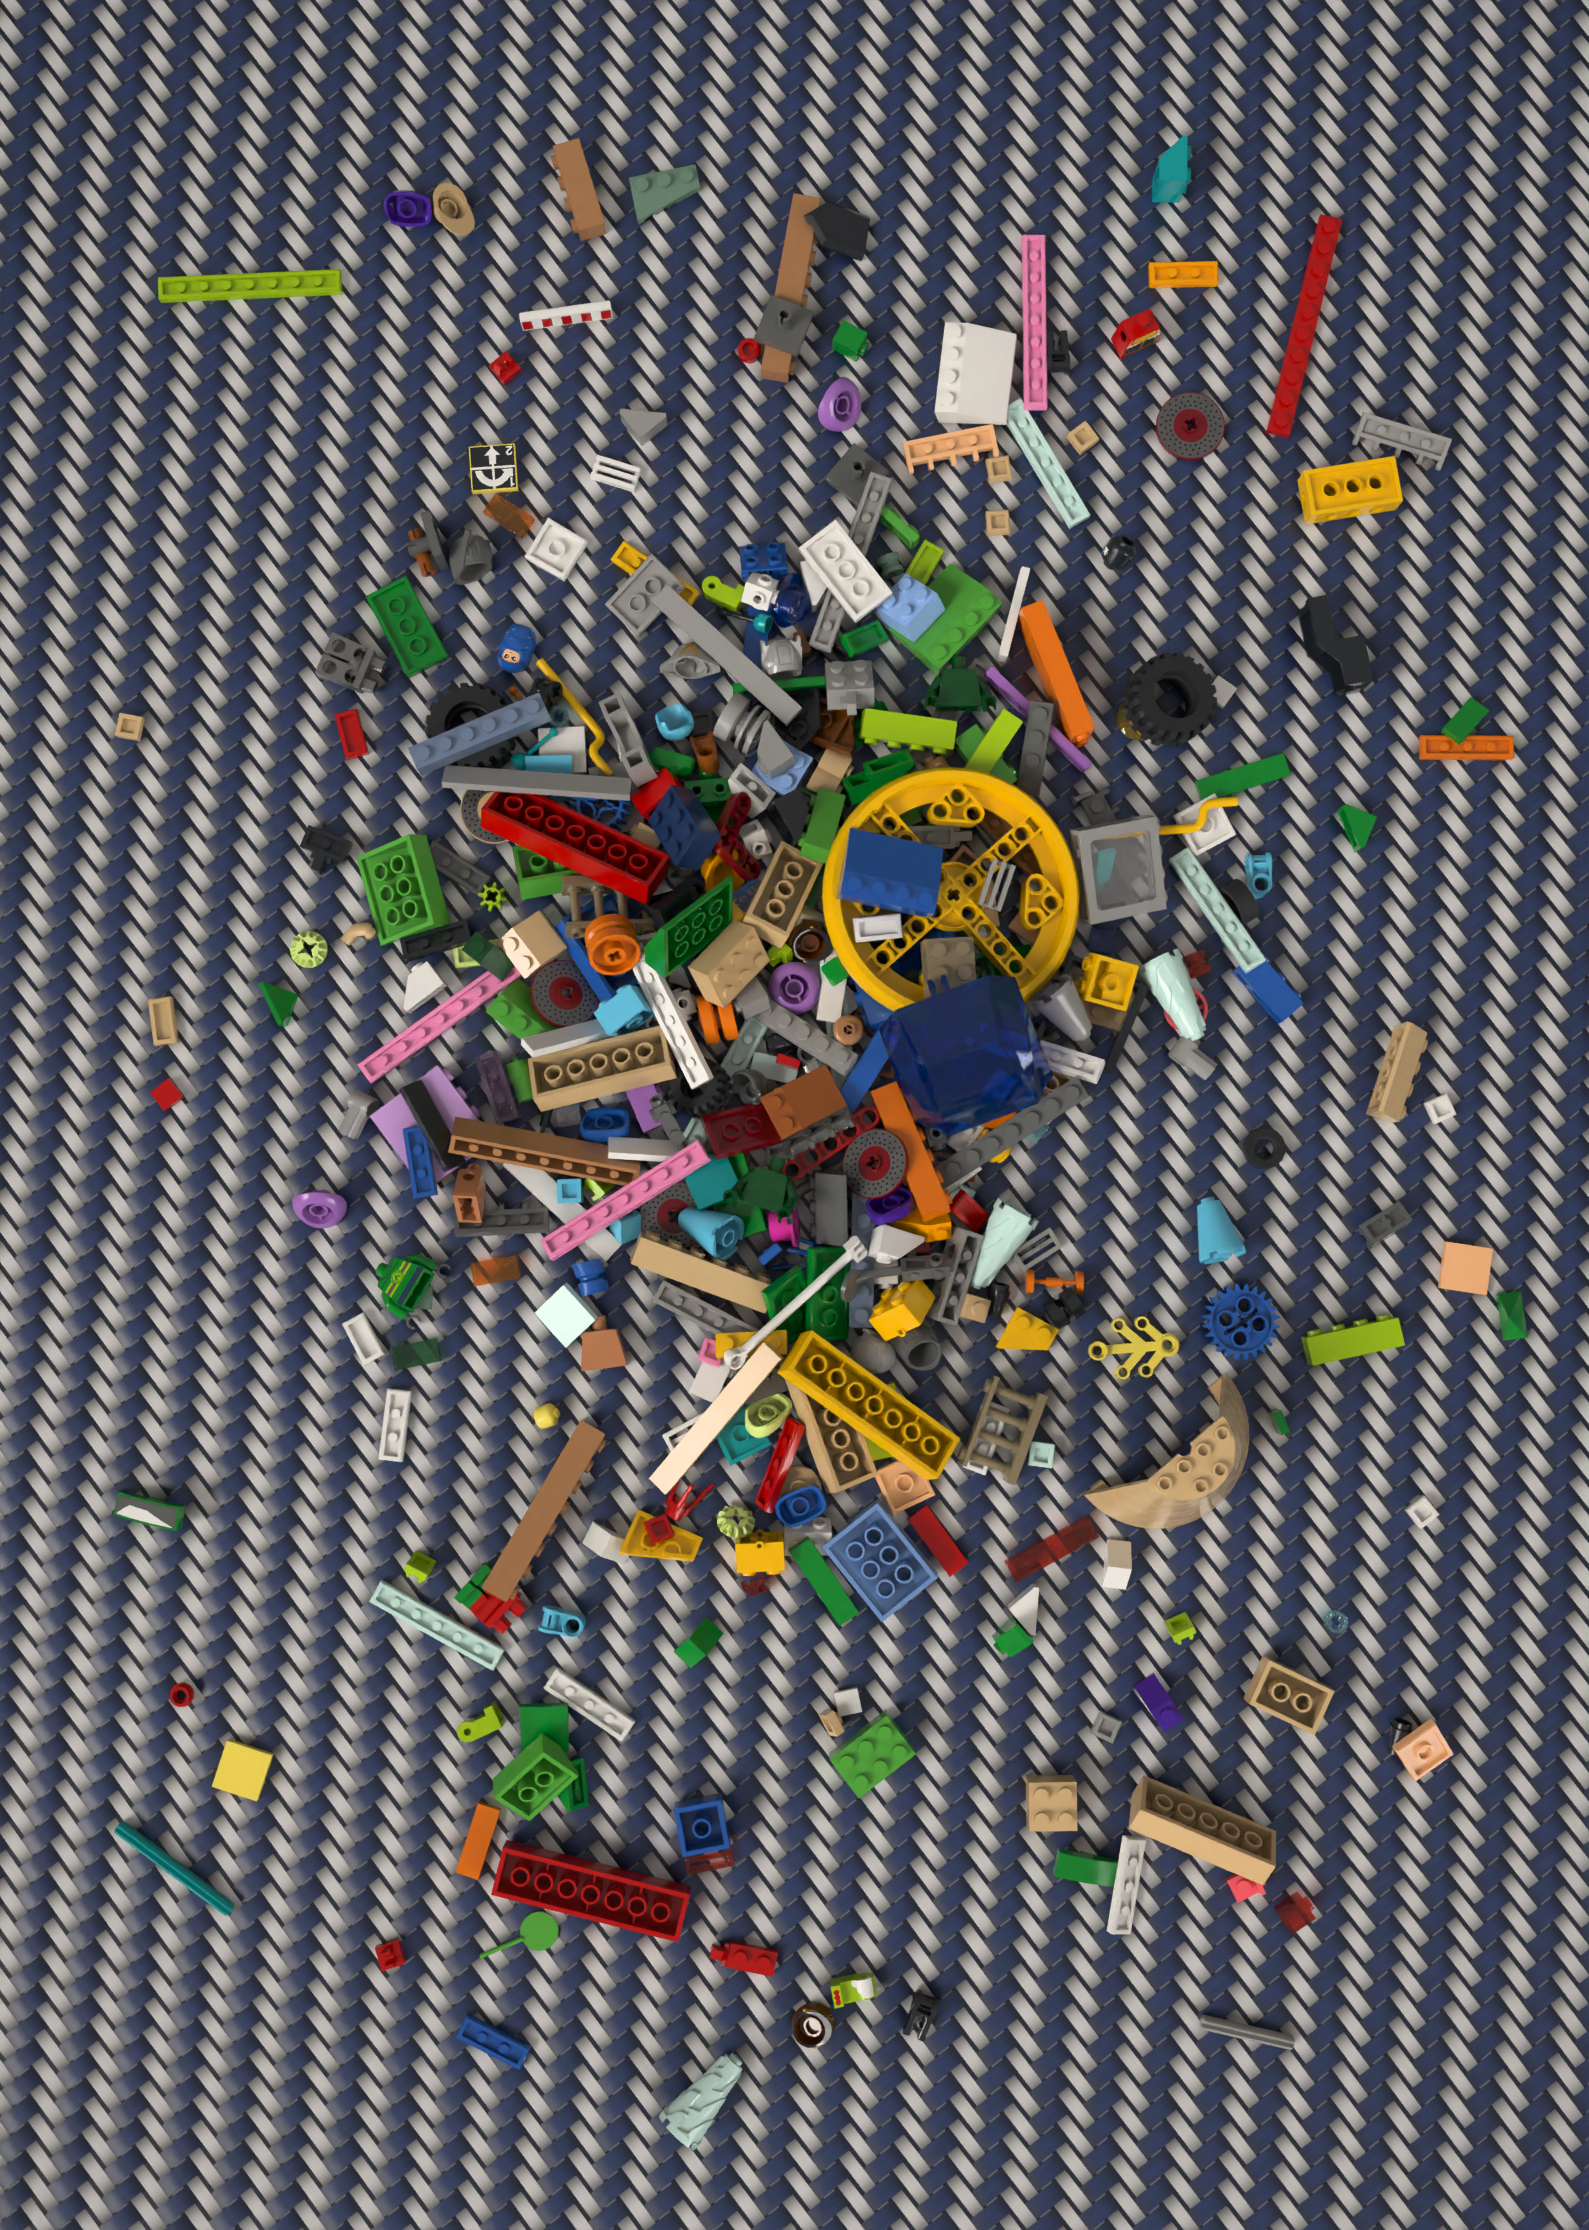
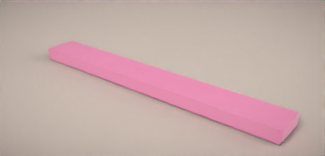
M1022 235L1024 410H1047L1045 235Z
M514 967L502 982L489 971H486L358 1064L359 1068L371 1084L375 1083L508 987L517 978H520L522 976L521 973Z
M696 1140L541 1239L540 1241L550 1260L558 1259L710 1162L711 1159L701 1141Z

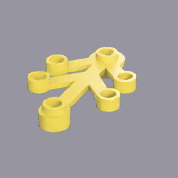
M1139 1316L1134 1320V1326L1138 1330H1144L1155 1340L1145 1342L1126 1326L1123 1319L1115 1318L1111 1322L1112 1330L1120 1332L1132 1343L1105 1345L1100 1341H1095L1089 1345L1088 1354L1094 1360H1103L1110 1354L1132 1353L1123 1365H1119L1115 1369V1375L1119 1379H1127L1132 1368L1147 1351H1156L1147 1363L1141 1364L1138 1368L1139 1374L1142 1377L1148 1378L1152 1376L1153 1369L1164 1356L1171 1357L1178 1352L1180 1344L1177 1337L1170 1333L1161 1334L1149 1323L1146 1317ZM1140 1319H1144L1146 1322L1143 1328L1138 1326ZM1116 1321L1122 1322V1328L1119 1330L1114 1327ZM1167 1340L1171 1342L1169 1349L1163 1347V1343ZM1095 1346H1099L1101 1348V1353L1099 1355H1095L1093 1353V1348ZM1144 1366L1150 1368V1372L1147 1375L1142 1373ZM1121 1368H1125L1127 1371L1123 1377L1118 1373Z

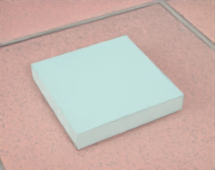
M568 1283L564 1284L535 1312L538 1318L565 1348L598 1318Z

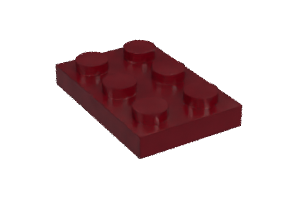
M762 1102L758 1105L748 1104L701 1117L702 1126L716 1160L783 1143Z

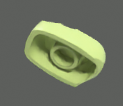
M778 1393L751 1403L745 1411V1427L748 1433L755 1438H764L773 1433L790 1415L792 1401L786 1395Z

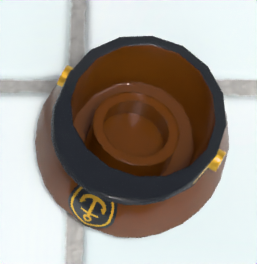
M815 921L803 922L797 925L788 937V946L792 949L793 955L804 962L824 960L833 950L830 937L826 933L825 928Z
M820 2003L803 2005L794 2013L791 2021L792 2032L796 2041L807 2048L816 2049L818 2046L827 2043L835 2028L834 2017L831 2011Z

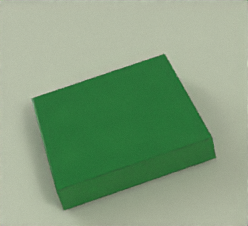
M568 1703L520 1705L521 1752L541 1733L560 1745L564 1752H569Z

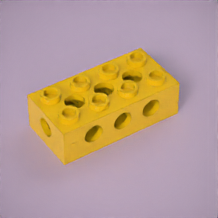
M1395 456L1304 470L1297 480L1305 525L1394 511L1403 502Z

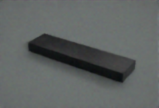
M420 1079L399 1089L442 1170L447 1172L464 1164L466 1160L463 1155L448 1153L452 1134L423 1081Z

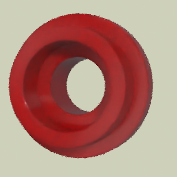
M178 1683L170 1691V1700L177 1707H185L194 1699V1690L188 1683ZM180 1690L185 1691L186 1698L179 1696Z

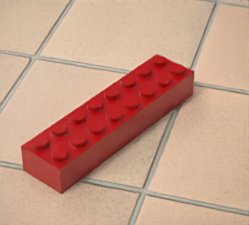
M495 791L481 808V828L644 904L648 903L668 874L670 856L667 853L542 795Z
M506 1840L491 1895L678 1942L691 1886Z

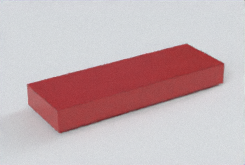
M927 1505L907 1518L949 1577L968 1564L966 1558Z

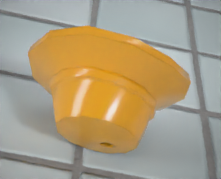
M734 849L733 851V858L735 861L738 858V853L736 849ZM718 854L709 855L701 866V874L705 879L706 892H709L728 876L733 878V893L740 889L745 882Z

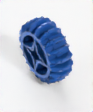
M570 797L573 802H576V804L569 805L570 809L577 810L576 812L583 814V805H586L588 808L593 809V820L598 822L602 821L606 814L616 813L613 819L602 824L611 828L616 827L618 831L622 830L619 825L620 822L623 824L628 823L627 819L623 816H631L632 814L631 811L625 809L633 806L631 801L619 800L618 807L608 802V799L603 801V799ZM603 801L608 807H601L598 812L599 809L594 804H600Z

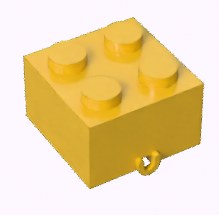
M922 1280L902 1281L897 1287L893 1289L889 1287L881 1293V1299L873 1307V1313L869 1318V1322L885 1341L896 1336L904 1337L907 1331L922 1324L936 1297Z
M759 1529L746 1537L736 1538L737 1573H742L743 1576L756 1575V1572L776 1575L780 1571H785L783 1531L764 1532Z

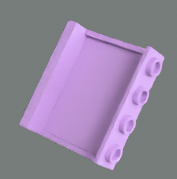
M437 1065L420 1078L451 1134L455 1116L481 1121L479 1118L482 1114L475 1105L470 1106L465 1100L468 1098V1095L461 1086L456 1088L452 1082L454 1077L447 1068L442 1069V1067ZM400 1093L371 1114L370 1117L408 1167L403 1129L416 1127L418 1124ZM431 1149L437 1184L460 1166L444 1172ZM464 1156L466 1162L472 1158L469 1156Z

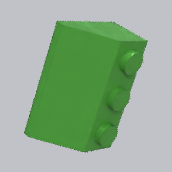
M520 845L512 847L522 900L561 893L562 876L582 875Z
M517 978L498 995L486 1012L520 1040L524 1037L560 1029L561 1027L548 1023L537 1013L531 1000V988Z
M541 1733L493 1778L494 1798L530 1821L579 1775L560 1745Z

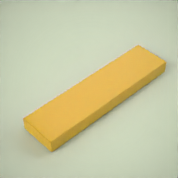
M623 541L611 558V562L632 575L648 557ZM677 577L686 586L679 595L692 606L700 591Z

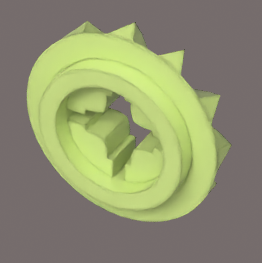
M309 930L300 932L292 939V944L289 948L291 958L298 965L305 968H313L320 965L325 960L328 951L325 939L320 934ZM304 941L310 946L315 945L311 949L312 956L306 952L301 953L305 949Z
M734 1504L732 1507L725 1506L722 1511H719L717 1525L723 1534L732 1538H743L753 1531L755 1518L752 1516V1511H747L745 1506L737 1507ZM734 1516L738 1517V1520H740L738 1526L733 1520Z

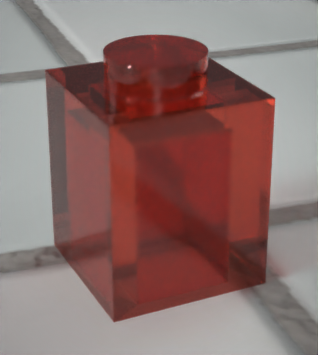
M1297 1891L1274 1906V1909L1292 1935L1316 1919L1311 1912L1315 1908L1307 1896L1302 1898Z

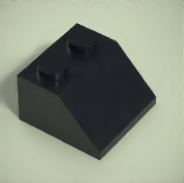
M798 788L773 800L768 811V815L782 840L795 848L800 840L809 810V801L804 793H800Z

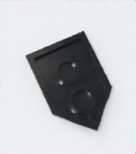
M831 201L804 215L808 225L812 226L817 235L815 238L821 247L862 261L865 255L870 224L868 216Z
M819 687L786 692L802 707L800 713L788 726L775 716V731L781 739L799 751L821 728Z

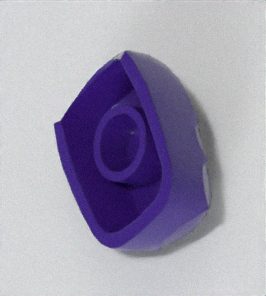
M395 190L388 193L385 197L384 211L390 222L394 225L403 227L425 226L433 217L432 198L416 191Z
M901 1186L889 1196L881 1199H868L865 1204L867 1215L878 1226L887 1225L902 1219L912 1213L916 1206L911 1191Z

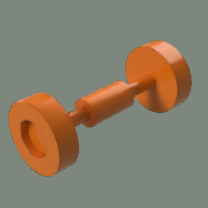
M1026 1270L1025 1293H1033L1034 1284H1046V1287L1074 1285L1076 1295H1082L1084 1290L1083 1271H1075L1074 1280H1063V1278L1046 1277V1280L1034 1279V1270Z

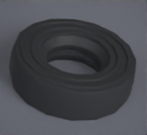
M1261 1127L1251 1131L1243 1143L1245 1159L1258 1169H1270L1277 1166L1282 1161L1286 1151L1283 1137L1271 1128ZM1266 1139L1272 1143L1273 1151L1270 1156L1261 1157L1257 1154L1255 1149L1259 1140Z

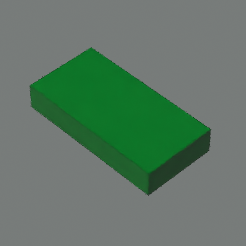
M875 620L841 635L839 639L849 657L852 658L887 643L889 637L879 620Z
M1470 697L1443 727L1441 732L1460 745L1490 710Z

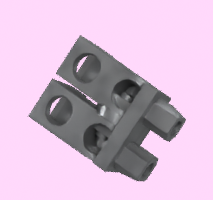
M332 632L324 650L327 655H322L315 671L316 675L322 680L331 681L360 694L363 691L375 694L379 682L370 678L372 670L383 674L387 662L379 657L375 650L366 648Z

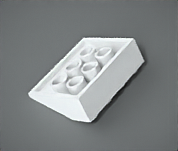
M945 322L935 403V414L939 423L1007 425L1017 334L971 323Z

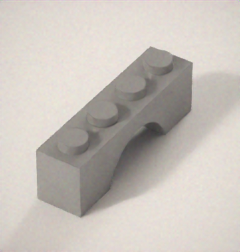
M620 692L598 702L622 753L620 756L627 773L636 787L657 778L658 776L629 707Z

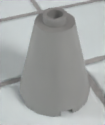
M1069 974L1057 977L1060 980L1055 984L1052 982L1047 983L1033 997L1034 1001H1031V1004L1073 1041H1083L1091 1035L1092 1025L1072 977Z

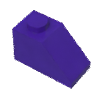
M1154 1673L1133 1685L1163 1732L1184 1720Z

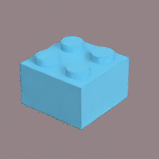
M634 985L622 986L617 990V995L612 999L602 1001L598 1005L599 1009L593 1012L608 1036L614 1037L635 1032L646 1024L648 1018L655 1017L642 988Z

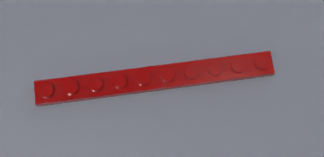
M1320 214L1269 416L1266 429L1267 434L1287 439L1290 435L1342 219Z

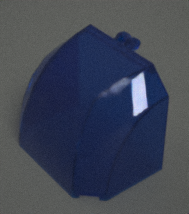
M946 974L941 975V982L946 991L937 994L934 981L932 979L927 980L931 997L895 1010L879 1027L896 1077L919 1124L938 1130L946 1136L957 1134L1038 1104L1047 1082L1053 1077V1072L1033 1015L1015 977L987 975L951 989Z

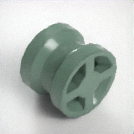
M897 552L885 554L877 559V565L882 569L881 576L883 579H891L904 572L903 566L899 564Z

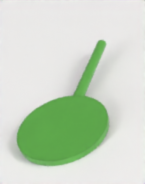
M536 1911L530 1913L521 1924V1937L481 1953L480 1958L489 1956L522 1941L530 1949L536 1951L546 1950L555 1943L558 1937V1924L555 1918L547 1912Z

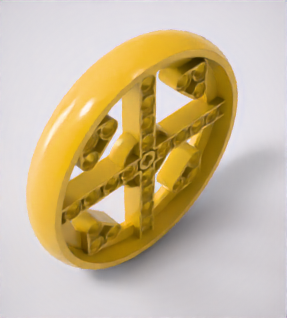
M942 767L916 771L886 783L871 793L854 809L838 831L831 846L823 876L822 900L827 932L832 946L848 974L861 989L887 1009L926 1023L923 973H920L918 978L919 985H916L894 972L889 966L933 927L948 932L964 930L969 937H973V942L1004 976L988 986L977 989L979 1021L984 1023L1018 1009L1047 985L1067 955L1076 931L1079 915L1080 895L1075 863L1062 832L1051 816L1029 794L1014 784L989 773L968 768ZM951 793H958L961 796V802H955L951 798ZM931 803L933 804L927 810L926 815L928 821L933 825L972 828L982 821L985 815L984 809L1013 827L970 866L959 862H942L941 883L936 908L939 910V917L925 918L914 915L902 926L904 948H897L894 944V939H887L876 950L872 948L869 941L854 942L852 919L873 917L880 908L873 907V912L868 913L863 910L862 904L836 899L850 828L895 838H906L909 841L922 843L899 816L913 808ZM934 808H941L944 812V817H937L934 814ZM967 810L974 811L977 815V819H969L967 816ZM883 821H891L894 824V830L885 829ZM1016 830L1024 833L1025 840L1017 839L1015 835ZM1028 844L1038 862L1042 875L1033 874L1022 883L1020 925L1027 931L1041 928L1034 945L1027 956L1023 958L983 913L985 907L978 905L977 902L988 871L982 869L981 861H987L991 864L994 858L1001 862H1007ZM1000 845L1007 848V856L999 853L998 847ZM996 865L994 873L1000 868V866ZM964 876H970L973 879L974 884L972 887L964 883ZM1030 881H1035L1039 885L1037 892L1030 888ZM953 892L956 897L950 901L947 896ZM1046 898L1054 902V909L1046 907ZM963 909L971 911V920H967L962 916ZM1028 914H1034L1037 917L1036 925L1028 921ZM912 922H918L922 926L921 933H916L912 930ZM978 927H984L987 930L988 935L986 938L979 936ZM995 944L1003 948L1002 956L995 954L993 950ZM877 953H884L886 955V964H880L877 961ZM1010 962H1015L1018 965V973L1015 974L1010 971Z

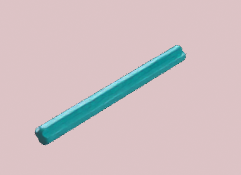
M122 1821L116 1827L114 1833L224 1916H227L234 1908L232 1901L125 1821Z

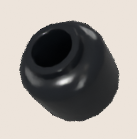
M1124 534L1111 537L1101 552L1104 565L1110 570H1123L1126 568L1136 554L1135 543Z

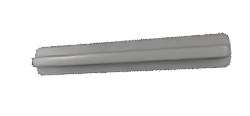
M1202 2015L1200 2019L1202 2030L1292 2050L1294 2047L1295 2039L1290 2034Z

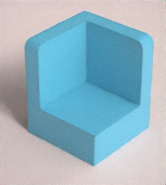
M558 1179V1203H584L583 1179Z
M636 1209L609 1225V1232L621 1245L639 1237L641 1232V1214Z

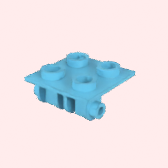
M572 755L525 756L526 771L573 774ZM542 795L552 801H572L567 796Z

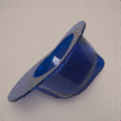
M794 572L784 577L773 608L774 620L778 626L783 628L790 627L793 623L801 622L809 611V600L804 590V583L802 578Z

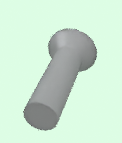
M1089 791L1076 797L1071 796L1072 803L1076 805L1077 802L1093 796V793Z

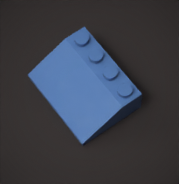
M879 1498L860 1512L822 1546L881 1622L890 1617L938 1578L936 1569Z

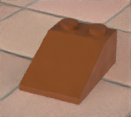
M826 1064L760 1098L782 1140L794 1136L848 1106Z

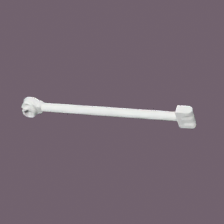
M857 1236L851 1237L843 1245L846 1252L742 1347L730 1348L724 1353V1362L730 1369L737 1370L742 1367L745 1359L748 1357L747 1354L848 1262L853 1259L858 1264L867 1256L868 1251Z

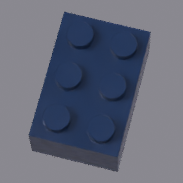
M670 785L648 820L676 867L698 871L721 837V833L694 791L687 788Z

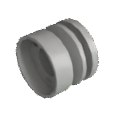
M737 692L731 697L722 711L714 728L713 736L725 743L729 742L733 736H736L734 748L739 749L743 745L742 752L748 755L759 744L763 723L766 720L769 721L772 714L766 709L760 715L762 709L760 705H756L749 712L750 699Z

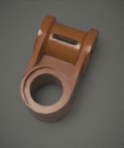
M712 731L700 737H689L699 768L708 774L717 772L720 768V762Z

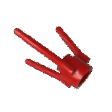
M678 1482L671 1490L665 1502L667 1507L664 1512L672 1519L681 1521L682 1517H687L690 1511L714 1487L713 1483L688 1505L686 1499L694 1488V1484L689 1485L681 1498L676 1496L674 1499L679 1485Z

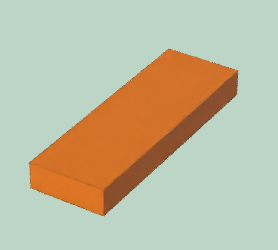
M478 1802L455 1873L476 1880L479 1879L501 1808Z

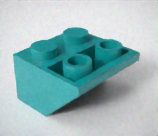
M1182 136L1159 158L1152 179V202L1179 203L1182 194L1186 193L1187 183L1191 179V168H1187V160H1190L1191 145H1187L1188 136Z

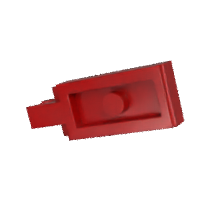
M732 1940L731 1943L725 1942L724 1946L715 1944L711 1946L710 1958L721 1961L722 1966L770 1977L774 1975L778 1950Z

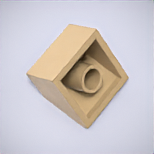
M541 910L511 928L497 941L498 945L524 979L535 976L544 965L554 961L568 948V945Z

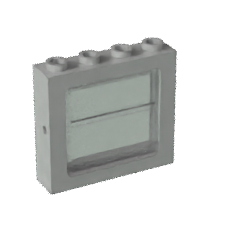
M1142 815L1070 830L1073 860L1079 883L1080 922L1092 925L1167 909L1166 902L1168 896L1164 888L1165 870L1161 861L1163 850L1159 842L1160 824L1157 816Z

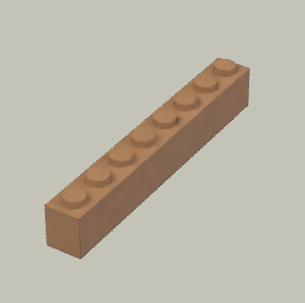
M793 193L775 297L806 308L808 295L804 294L806 287L810 288L812 273L808 272L810 265L814 266L816 251H813V245L818 244V241L815 238L817 235L812 226L808 225L804 215L818 208L821 198ZM765 345L761 378L788 383L789 375H794L796 361H792L793 355Z
M456 1116L448 1153L624 1186L638 1178L641 1160L609 1159L608 1145Z
M580 1420L481 1587L482 1589L504 1602H507L509 1598L512 1600L515 1598L521 1588L517 1583L521 1577L526 1579L533 1567L529 1564L534 1555L539 1557L545 1547V1544L542 1543L546 1534L551 1537L558 1524L554 1522L557 1515H564L570 1504L566 1501L570 1493H577L582 1484L579 1478L583 1472L588 1474L595 1462L591 1459L595 1451L600 1453L607 1440L603 1439L605 1433Z

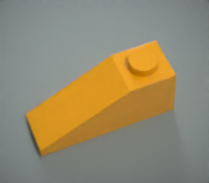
M915 1207L912 1213L898 1221L887 1224V1226L925 1237L924 1242L951 1239V1220L948 1213L923 1222L918 1207Z

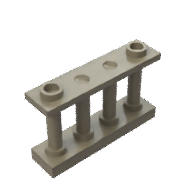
M584 875L562 876L561 893L562 896H570L572 921L566 922L565 937L583 938L587 926L591 923V921H582L580 895L594 896L595 917L598 918L605 915L603 895L616 894L619 915L629 919L627 897L625 894ZM643 910V919H629L634 925L636 934L645 935L658 931L652 917Z
M992 1374L991 1379L987 1378L983 1387L985 1395L967 1443L962 1445L959 1450V1463L967 1467L969 1460L998 1470L1004 1475L1003 1480L1005 1482L1016 1485L1048 1396L1037 1391L1034 1395L1027 1396L998 1385L1000 1378ZM994 1393L1027 1405L1026 1408L1029 1410L1026 1418L1022 1417L1021 1419L990 1407ZM986 1415L1018 1427V1430L1021 1431L1018 1440L1014 1439L1012 1441L981 1429ZM977 1438L1009 1449L1010 1453H1012L1010 1461L1003 1463L974 1452L973 1449Z

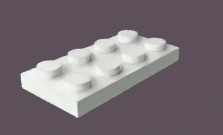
M836 520L799 547V552L855 623L892 596L893 592Z

